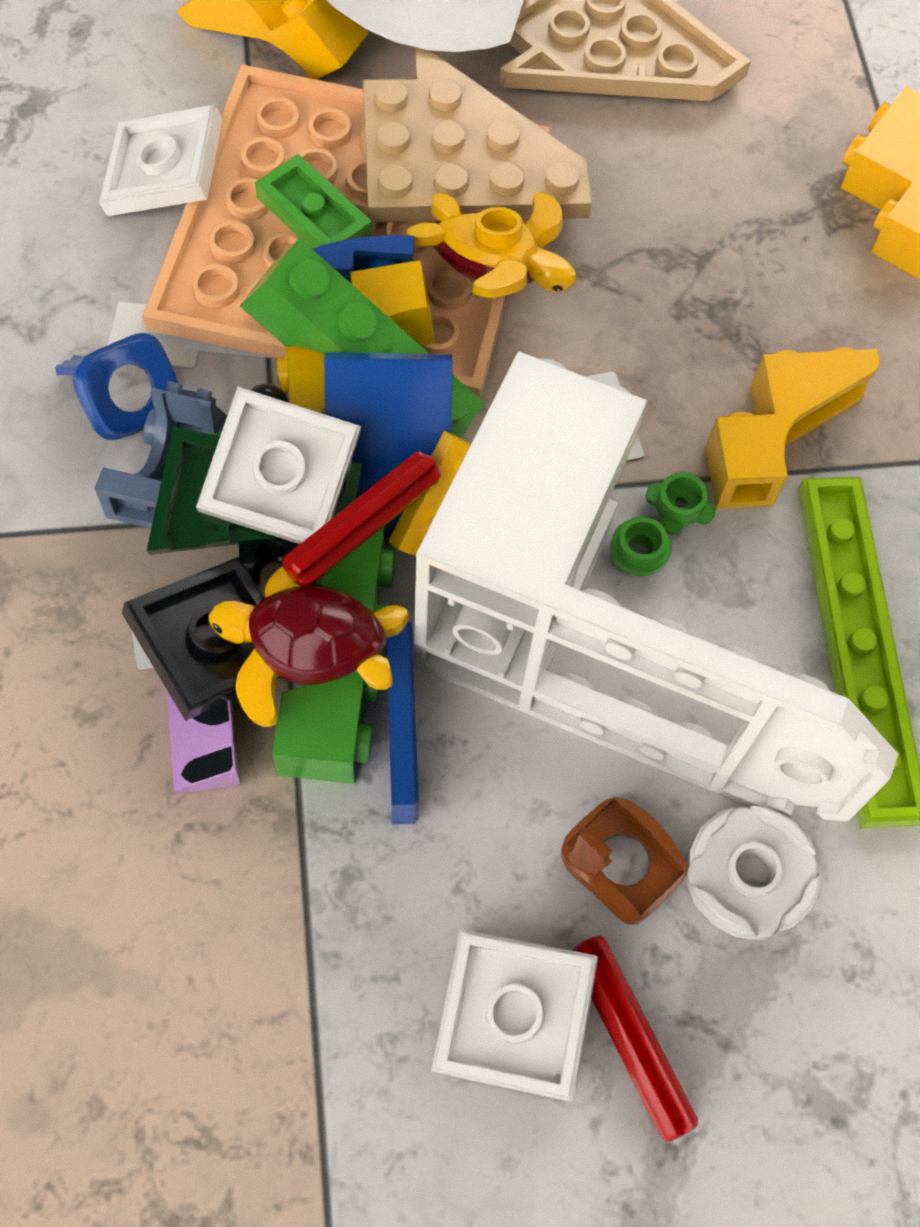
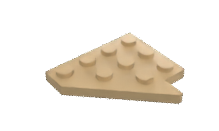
M524 0L511 42H509L521 55L500 68L499 84L504 88L712 102L747 76L751 61L674 0Z
M415 47L416 79L363 80L368 218L372 222L438 221L431 213L433 195L437 193L448 194L453 197L459 205L461 214L481 212L491 207H504L514 210L521 216L522 220H526L532 215L534 194L536 192H543L553 196L560 204L563 219L590 217L592 200L587 160L431 50Z

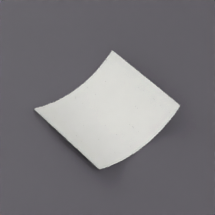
M524 0L327 1L363 28L393 42L423 50L465 52L489 49L511 42Z

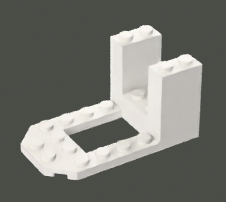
M518 351L416 553L414 667L746 806L770 807L790 817L795 805L818 807L816 813L823 820L848 822L890 780L898 756L894 748L850 699L829 691L827 685L815 677L800 673L786 674L759 663L752 653L743 648L733 645L717 646L690 635L685 627L671 619L645 617L621 607L613 597L604 592L585 589L612 526L618 502L609 498L637 438L647 400L632 395L625 388L617 384L601 383L567 370L562 364L554 360L538 359ZM561 644L745 721L731 743L727 745L714 740L713 734L699 725L687 722L673 723L654 715L653 710L641 701L628 697L615 699L594 690L587 680L578 675L566 672L557 675L548 670Z

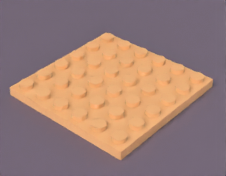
M241 64L221 114L223 121L208 199L186 203L142 317L145 329L148 331L278 358L286 356L285 345L244 311L240 304L272 263L299 237L257 199L255 182L299 154L368 217L363 89ZM538 125L549 133L550 127ZM528 219L522 220V223L525 224ZM436 221L372 222L373 236L406 235V231L413 225L418 223H434ZM414 245V261L421 260L435 338V344L422 347L429 354H452V374L475 395L481 398L508 295L491 299L473 294L474 281L457 272L438 254L433 246Z

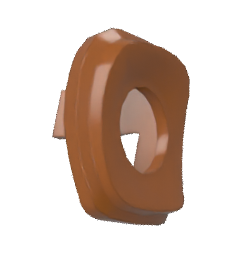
M613 797L600 803L566 835L561 848V858L566 869L617 918L630 925L639 924L654 912L684 880L688 872L685 859L665 829L649 813L625 798ZM621 835L632 837L641 843L646 850L649 859L648 872L638 883L632 885L617 884L608 879L602 870L612 862L609 858L612 850L604 844L611 837Z

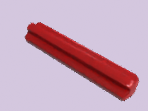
M420 451L415 452L288 553L282 560V566L291 581L304 588L312 586L438 483L441 473L433 457L425 455Z
M600 935L579 943L572 951L598 956L591 999L661 1138L666 1142L673 1141L691 1132L698 1126V1118L606 939Z

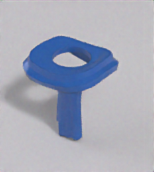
M139 333L100 348L87 356L74 355L70 360H65L62 364L55 367L57 375H73V386L93 430L104 439L118 440L143 430L149 412L154 409L151 395L146 405L137 411L128 412L117 407L112 401L108 389L109 381L114 371L128 364L138 366L149 377L152 388L164 391L168 381L178 383L174 369L163 346L151 334Z

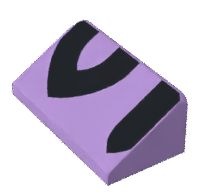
M167 691L174 793L180 794L241 786L234 700L185 721Z

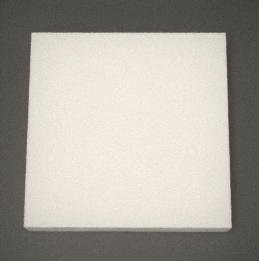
M216 105L117 123L99 199V204L107 216L208 199L223 121Z
M237 386L196 509L198 512L301 544L333 518L361 433V426Z
M460 929L431 1072L574 1102L598 956Z

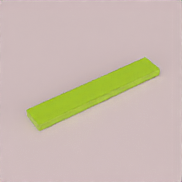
M861 477L803 479L798 492L835 693L850 699L898 753L890 780L857 812L860 829L920 826V763Z

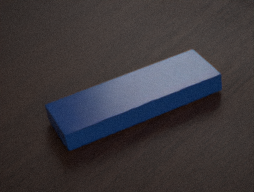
M408 621L398 635L386 638L387 659L393 678V684L388 688L392 825L415 824V820H418L419 811L412 622Z

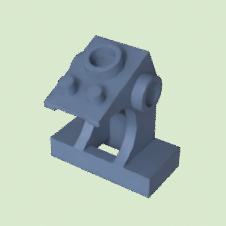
M171 381L167 382L165 391L155 388L151 389L150 394L154 409L149 412L145 422L144 442L152 445L144 467L135 474L103 467L95 485V491L106 518L151 529L173 427L215 434L223 430L227 415L216 406L217 400L211 397V391L197 388L196 392L182 390L183 385Z

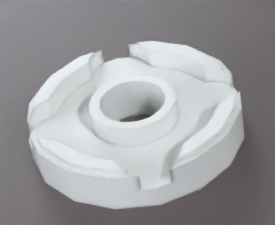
M751 805L750 808L740 807L733 809L734 807L719 811L700 827L686 854L688 872L685 876V881L694 905L713 926L736 938L765 940L787 933L812 910L821 889V871L818 873V864L815 860L817 853L810 837L792 818L770 807ZM745 855L761 859L769 871L767 886L756 888L745 884L736 871L737 859Z

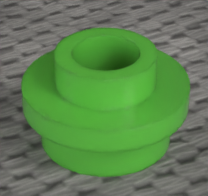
M642 516L632 518L619 525L614 531L610 542V553L615 564L624 572L634 576H650L662 570L669 560L672 549L671 540L665 528L658 521ZM634 544L643 545L649 550L650 554L636 553L630 549V546Z

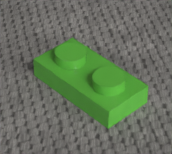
M299 154L255 182L257 199L312 249L342 240L373 236L372 220Z

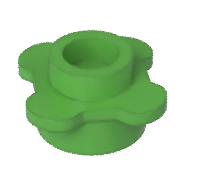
M688 472L674 473L668 476L662 484L655 482L647 489L646 501L656 507L661 517L660 524L665 528L667 534L678 535L686 526L694 523L706 525L714 518L715 506L707 501V487L695 474ZM675 501H682L686 504V506L678 507L675 504Z

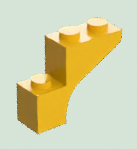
M186 0L176 11L188 25L194 28L267 41L284 51L311 79L316 80L343 67L369 34L365 28L338 11L327 0Z
M905 86L892 104L884 101L880 105L869 124L868 131L870 133L867 137L859 133L851 143L842 162L849 166L841 189L881 210L873 224V227L879 230L880 233L871 253L920 280V93Z
M421 260L351 272L352 285L420 346L435 344L430 301ZM286 347V356L277 358L281 388L284 393H289L291 404L325 414V355L307 348Z
M841 347L831 351L798 353L794 350H782L774 354H763L750 386L756 415L749 412H736L724 417H716L705 447L716 509L774 506L788 477L785 463V447L862 400L866 392L868 380L875 375L880 366L878 349L854 350L849 347Z

